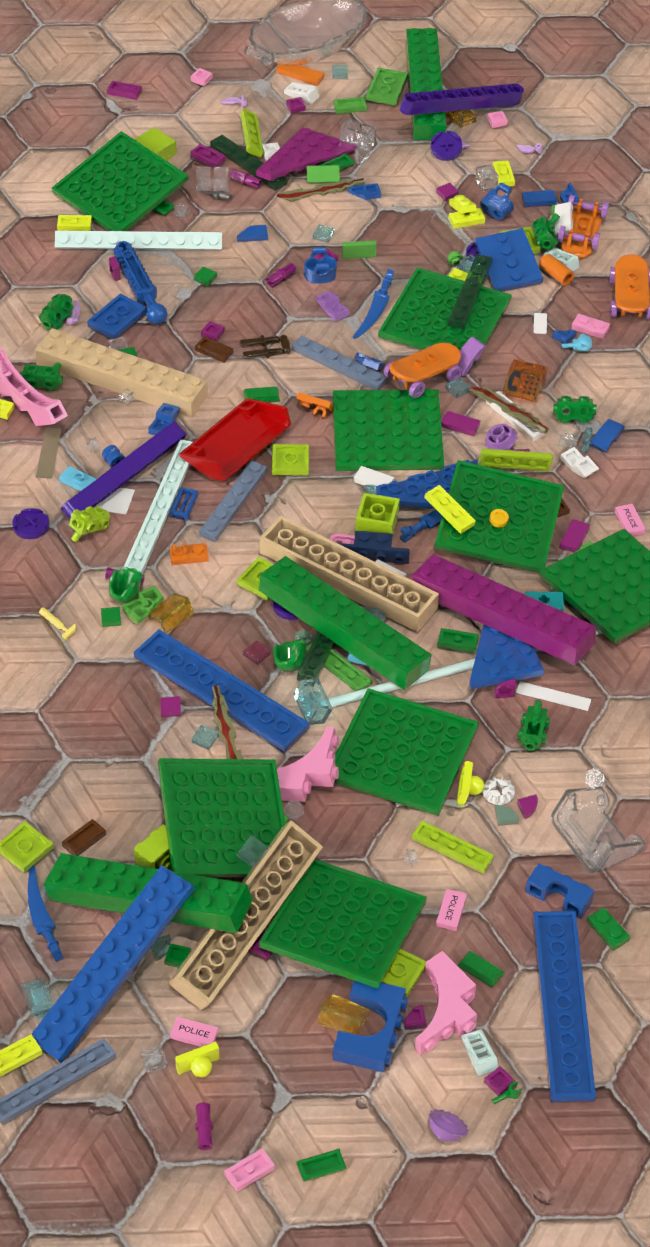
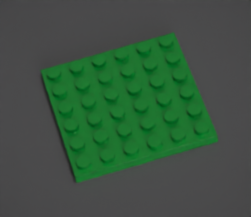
M121 131L51 189L55 195L84 215H92V220L107 231H128L186 183L189 177L186 173Z
M417 267L378 331V337L421 350L438 343H449L461 350L471 337H475L486 345L508 307L512 295Z
M407 389L333 390L336 471H358L361 466L375 471L444 469L439 389H425L418 398H413Z
M458 460L448 494L476 521L475 526L460 534L442 516L434 548L540 573V570L545 568L565 485ZM502 509L508 513L509 519L506 526L498 528L490 523L489 518L493 510Z
M625 529L540 570L539 576L557 592H563V597L614 644L650 625V551Z
M367 688L335 754L334 762L336 767L339 768L338 779H335L334 783L439 816L477 732L479 722Z
M160 758L157 763L172 871L204 877H246L281 828L286 825L276 760Z
M314 859L289 893L260 940V948L378 989L424 908L427 897Z

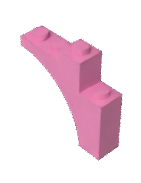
M326 727L321 740L303 758L277 769L281 799L283 801L305 802L307 794L311 792V786L333 787L335 779H338L339 768L336 767L334 762L335 749L339 746V736L336 735L334 727Z
M443 951L426 962L425 974L435 988L438 1007L431 1023L416 1037L415 1050L420 1055L426 1051L433 1050L438 1042L448 1039L453 1032L461 1037L465 1033L472 1032L476 1027L477 1013L468 1005L475 998L476 984Z

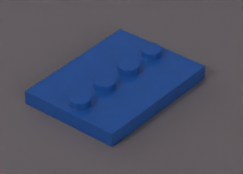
M523 228L475 238V244L492 289L503 292L543 283L542 274Z

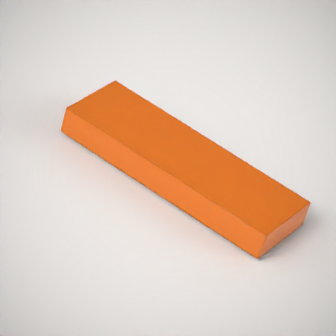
M283 60L276 67V73L316 86L324 79V73Z

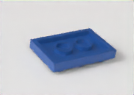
M120 293L91 317L87 324L90 328L115 340L146 314L147 307Z

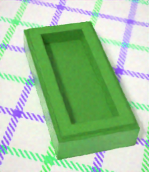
M365 97L333 100L336 114L367 111Z
M339 165L307 166V183L340 181Z
M376 241L342 242L343 259L376 257Z

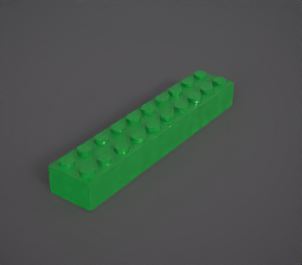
M437 28L406 29V54L410 93L443 90ZM445 112L412 115L413 140H432L438 132H446Z
M287 556L260 574V592L403 690L407 689L429 671L431 653Z
M60 853L43 886L50 901L125 913L158 869ZM172 871L192 884L195 890L170 922L233 933L238 932L253 901L247 883Z

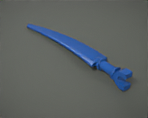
M387 270L385 279L382 280V287L375 291L368 314L353 335L354 339L364 334L378 320L385 309L390 297L387 295V290L391 285L394 274L393 270Z
M434 510L420 517L419 523L414 526L401 528L400 532L404 535L400 536V540L406 543L419 530L426 529L427 526L430 528L441 522L442 515L437 510Z
M32 866L28 877V904L31 918L37 934H42L46 938L47 948L50 949L57 962L64 959L58 946L59 942L55 940L53 935V928L56 926L46 910L38 886L36 868Z

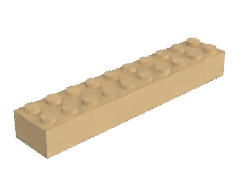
M53 328L35 349L36 364L39 366L52 367L56 362H59L62 366L60 368L61 374L158 407L163 403L180 407L178 414L190 418L194 416L208 396L207 380Z
M281 515L259 538L260 554L276 562L287 556L346 597L416 632L424 626L438 609L439 593Z
M292 820L283 826L242 881V883H247L253 901L238 932L233 933L208 928L169 980L168 984L200 1010L208 1006L323 846Z

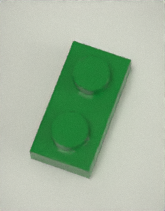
M441 628L437 647L475 653L479 634Z
M604 907L587 917L588 924L613 951L630 941V935Z

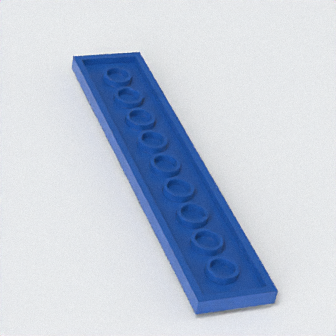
M160 629L134 651L136 659L211 706L214 699L212 691L214 686L218 699V710L222 712L217 685H219L221 694L224 696L230 711L227 712L228 716L284 752L310 728V723Z
M161 865L32 1032V1036L41 1049L60 1063L64 1061L195 890L192 884Z
M576 911L534 912L533 921L551 1102L595 1101L596 1092Z

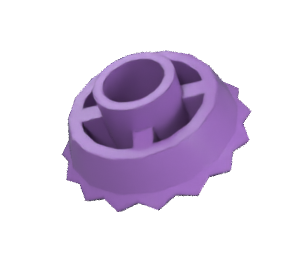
M507 424L495 425L486 434L485 446H487V449H511L512 445L516 444L518 433Z
M443 1109L430 1110L429 1125L437 1138L443 1141H457L464 1135H468V1126L457 1115L451 1114L450 1111L445 1112Z

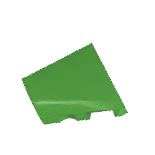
M156 586L138 592V599L122 605V611L134 623H141L164 600L163 595Z

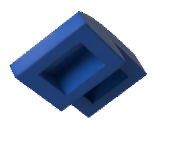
M163 403L156 412L155 420L148 427V433L156 435L175 421L180 407Z
M608 419L590 442L591 446L607 453L612 443L617 441L625 426Z

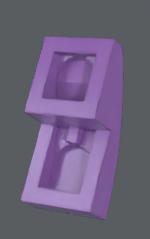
M331 291L316 296L318 304L334 321L350 315L349 309L342 305L339 297Z
M471 337L460 350L461 360L457 365L462 368V376H467L473 362L479 360L486 347L475 337Z

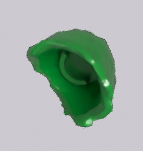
M128 567L114 570L109 581L111 598L121 603L134 600L140 591L143 577L142 572Z
M294 640L292 642H284L281 645H275L273 656L275 664L280 670L296 671L304 665L306 640Z

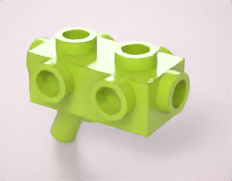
M92 506L82 511L74 510L69 522V526L75 530L71 539L78 542L81 535L107 529L111 517L109 512L100 507L93 508Z

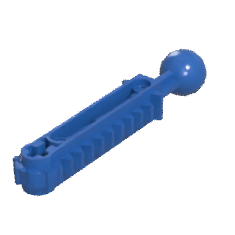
M127 241L118 242L115 248H113L114 255L123 274L128 279L130 288H132L134 295L137 297V302H141L144 306L147 305L146 317L150 323L154 325L162 324L167 319L168 313L162 304L155 301V298H157V287L152 284L150 277L147 276V272H145L141 260L136 255L134 247Z

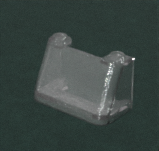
M602 786L566 790L551 814L553 826L590 873L601 872L636 856L646 846V843L638 834H631L626 839L605 811L609 806L610 800Z

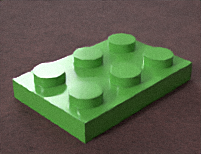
M377 68L367 91L366 100L396 106L408 79V73Z

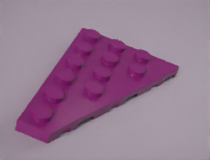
M303 127L256 170V176L271 181L278 177L286 176L288 172H299L307 169V166H316L318 162H327L349 152L356 153L358 146Z

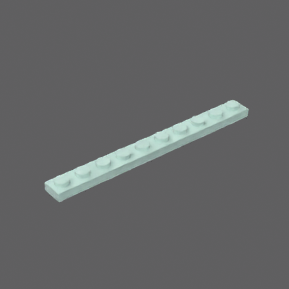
M55 231V249H113L118 242L127 241L134 247V250L222 251V233Z
M180 439L124 567L135 568L143 574L191 465L183 460L179 453L193 442Z

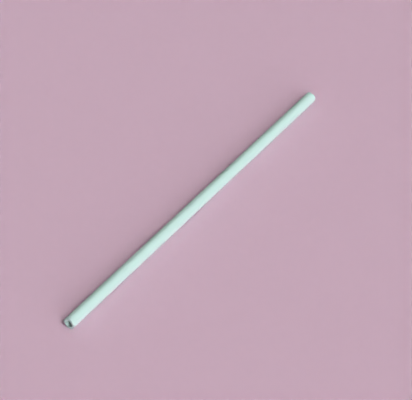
M596 627V635L602 634ZM475 659L428 671L410 686L473 669ZM391 681L369 687L383 693L402 689ZM367 688L321 700V706L325 710L362 700Z

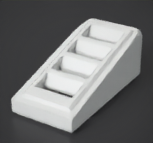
M292 82L284 90V94L293 98L301 97L304 103L310 105L319 98L316 86Z

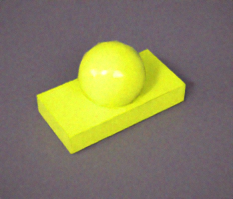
M470 761L464 763L460 773L456 803L463 806L469 794L478 795L484 790V781L478 776H472L473 762Z
M212 1042L176 1056L175 1062L178 1074L180 1075L191 1070L197 1077L208 1076L212 1070V1062L220 1059L217 1043Z

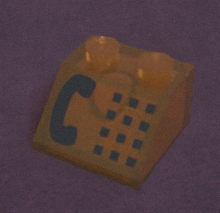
M514 359L509 367L502 394L537 402L545 386L548 367L537 363L525 362L521 359Z

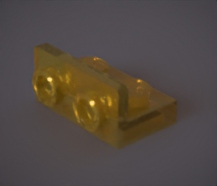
M470 109L445 112L459 127L476 122L477 117Z
M174 593L161 602L148 617L150 620L161 623L164 632H169L193 615L194 610L189 597Z
M331 994L321 1005L318 1023L335 1031L359 1035L360 1027L368 1019L370 1009Z

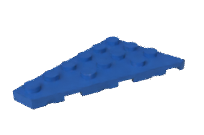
M478 459L474 461H464L478 465ZM457 463L444 466V469L434 472L430 470L426 473L409 476L404 481L397 482L395 480L388 484L376 486V495L400 499L399 506L435 509L425 499V493L438 485L449 493Z
M483 625L470 678V689L501 684L511 679L516 681L544 675V669L533 646L492 627Z

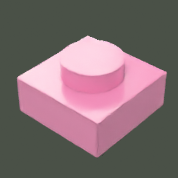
M201 68L191 75V81L205 86L213 78V73Z
M503 111L488 113L487 119L492 128L507 126L508 120Z

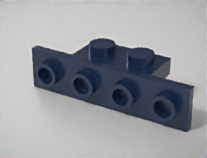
M355 531L354 544L338 543L372 561L378 559L388 563L409 564L410 549L392 547L393 534Z

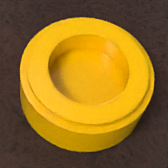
M495 509L491 512L489 521L493 526L501 528L507 525L509 515L502 509Z

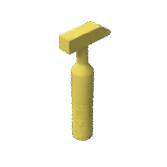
M44 607L40 609L39 613L44 618L65 632L62 635L63 639L67 640L76 632V624L67 629L64 627V623Z

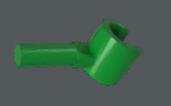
M511 1082L508 1091L491 1099L492 1103L496 1104L509 1097L511 1099L519 1098L522 1089L514 1090L518 1082Z

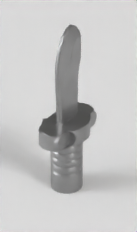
M221 190L216 192L201 191L204 194L214 195V198L219 200L231 201L233 198L232 194Z

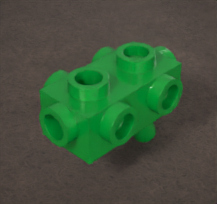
M556 213L550 220L542 216L532 224V227L535 229L534 235L537 237V244L548 251L553 249L558 243L554 224L559 220L560 216Z
M56 294L42 309L38 317L46 330H51L52 328L60 329L63 326L62 321L72 315L71 310L74 308L72 298L66 294Z
M56 362L52 367L25 364L23 371H20V375L35 390L44 388L51 392L55 389L58 390L59 385L63 384V375L60 374L62 366L59 362Z
M561 396V398H557V404H553V414H557V419H560V422L569 423L571 419H578L580 423H588L589 420H593V415H596L597 405L593 404V399H589L590 397L580 396L579 399L572 398L571 396ZM568 408L570 411L563 412V409Z
M535 700L534 706H528L527 713L522 715L521 724L524 727L519 728L518 740H521V746H524L529 751L540 749L541 744H546L547 733L544 732V729H549L550 717H547L548 709L542 708L541 700Z

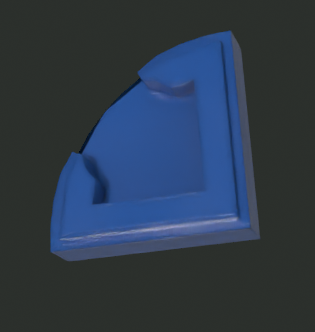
M568 329V331L557 330L553 332L552 338L567 344L576 337L577 332Z

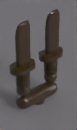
M261 335V338L240 341L241 345L263 344L264 347L261 350L243 352L245 357L266 355V358H269L271 355L282 354L283 351L285 354L291 352L290 342L286 335H281L280 338L278 336L264 337V335ZM281 341L282 348L279 347L278 349H267L265 347L267 343L271 344Z

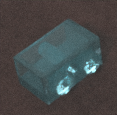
M319 678L301 679L293 695L304 719L310 725L324 724L333 708Z

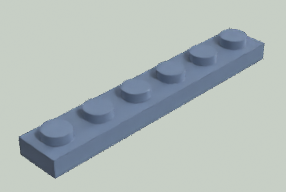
M302 335L292 344L293 351L374 390H380L388 382V378L384 374Z
M251 460L199 530L200 537L213 542L218 540L267 473V466Z
M103 1038L0 1099V1123L2 1125L6 1124L116 1058L115 1051L106 1039Z

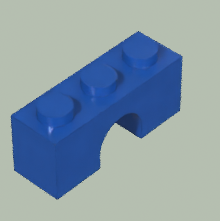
M538 863L526 884V893L542 901H545L547 896L552 893L563 895L565 897L563 911H576V917L579 919L583 918L593 902L594 889Z

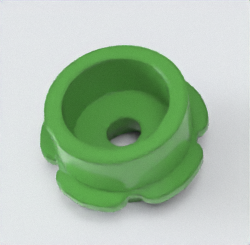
M459 251L451 252L447 256L448 264L453 266L460 265L463 255H460Z

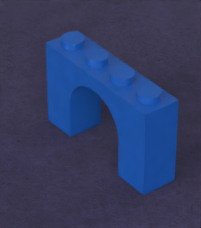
M354 981L350 992V1006L379 1014L384 1019L386 1025L379 1033L371 1036H360L338 1031L333 1047V1060L384 1072L386 1064L390 1065L393 1052H390L391 1046L395 1047L398 1034L395 1032L402 1025L403 1015H401V1012L406 1010L409 998L405 997L406 988L381 983L377 989Z

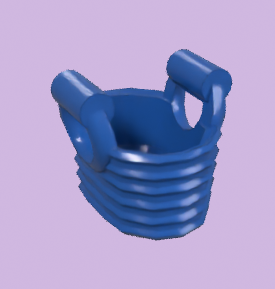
M501 182L495 189L489 190L480 201L483 211L497 220H503L509 213L514 211V204L508 197L512 188ZM500 189L506 194L503 196L497 195V192Z
M325 247L312 248L311 257L304 262L306 280L311 283H327L336 278L337 262L334 258L328 256ZM324 254V257L322 259H315L314 255Z

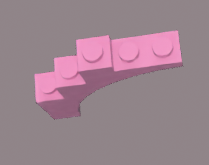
M0 346L1 396H11L18 411L27 410L35 426L55 424L67 417L68 415L61 401L46 397L35 390L18 373Z

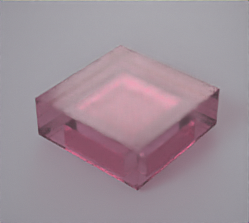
M257 640L243 651V655L256 665L260 664L271 654V650Z

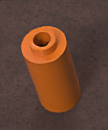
M551 254L541 257L539 267L563 286L571 283L574 278L572 270Z

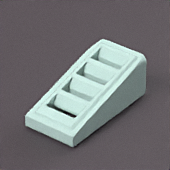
M554 247L543 254V256L551 254L572 271L579 268L578 256Z
M482 1029L461 1035L478 1076L493 1072L498 1068L497 1057ZM477 1040H481V1041H479V1042L470 1044L471 1042H474V1041H477Z

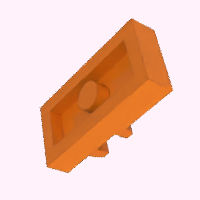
M300 392L297 394L296 399L301 407L310 409V407L315 408L313 410L314 416L317 417L318 412L323 411L322 418L326 419L327 411L333 412L334 406L331 402Z
M183 543V546L173 544L172 547H169L171 565L209 562L207 543L190 545Z

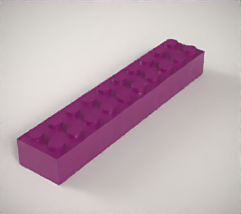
M434 554L412 574L413 581L439 593L438 604L573 665H576L595 644V625Z

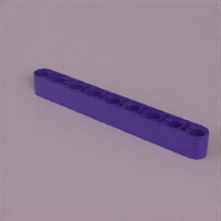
M504 84L407 93L402 100L400 111L406 115L517 105L524 92V88L519 84Z
M173 421L68 500L61 507V510L71 519V514L76 509L82 511L89 506L94 508L176 446L180 439L183 440L187 436V433L176 421Z

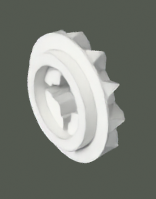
M493 777L492 780L486 781L482 792L488 802L495 805H504L514 798L515 788L510 780L506 781L503 777L501 779ZM496 787L502 790V795L496 790Z

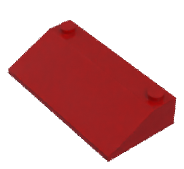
M246 398L180 452L179 456L209 478L224 482L292 425L286 406Z

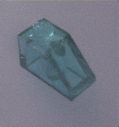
M38 978L20 984L31 1015L33 1017L37 1016V1018L45 1017L53 1006L48 986L45 982Z

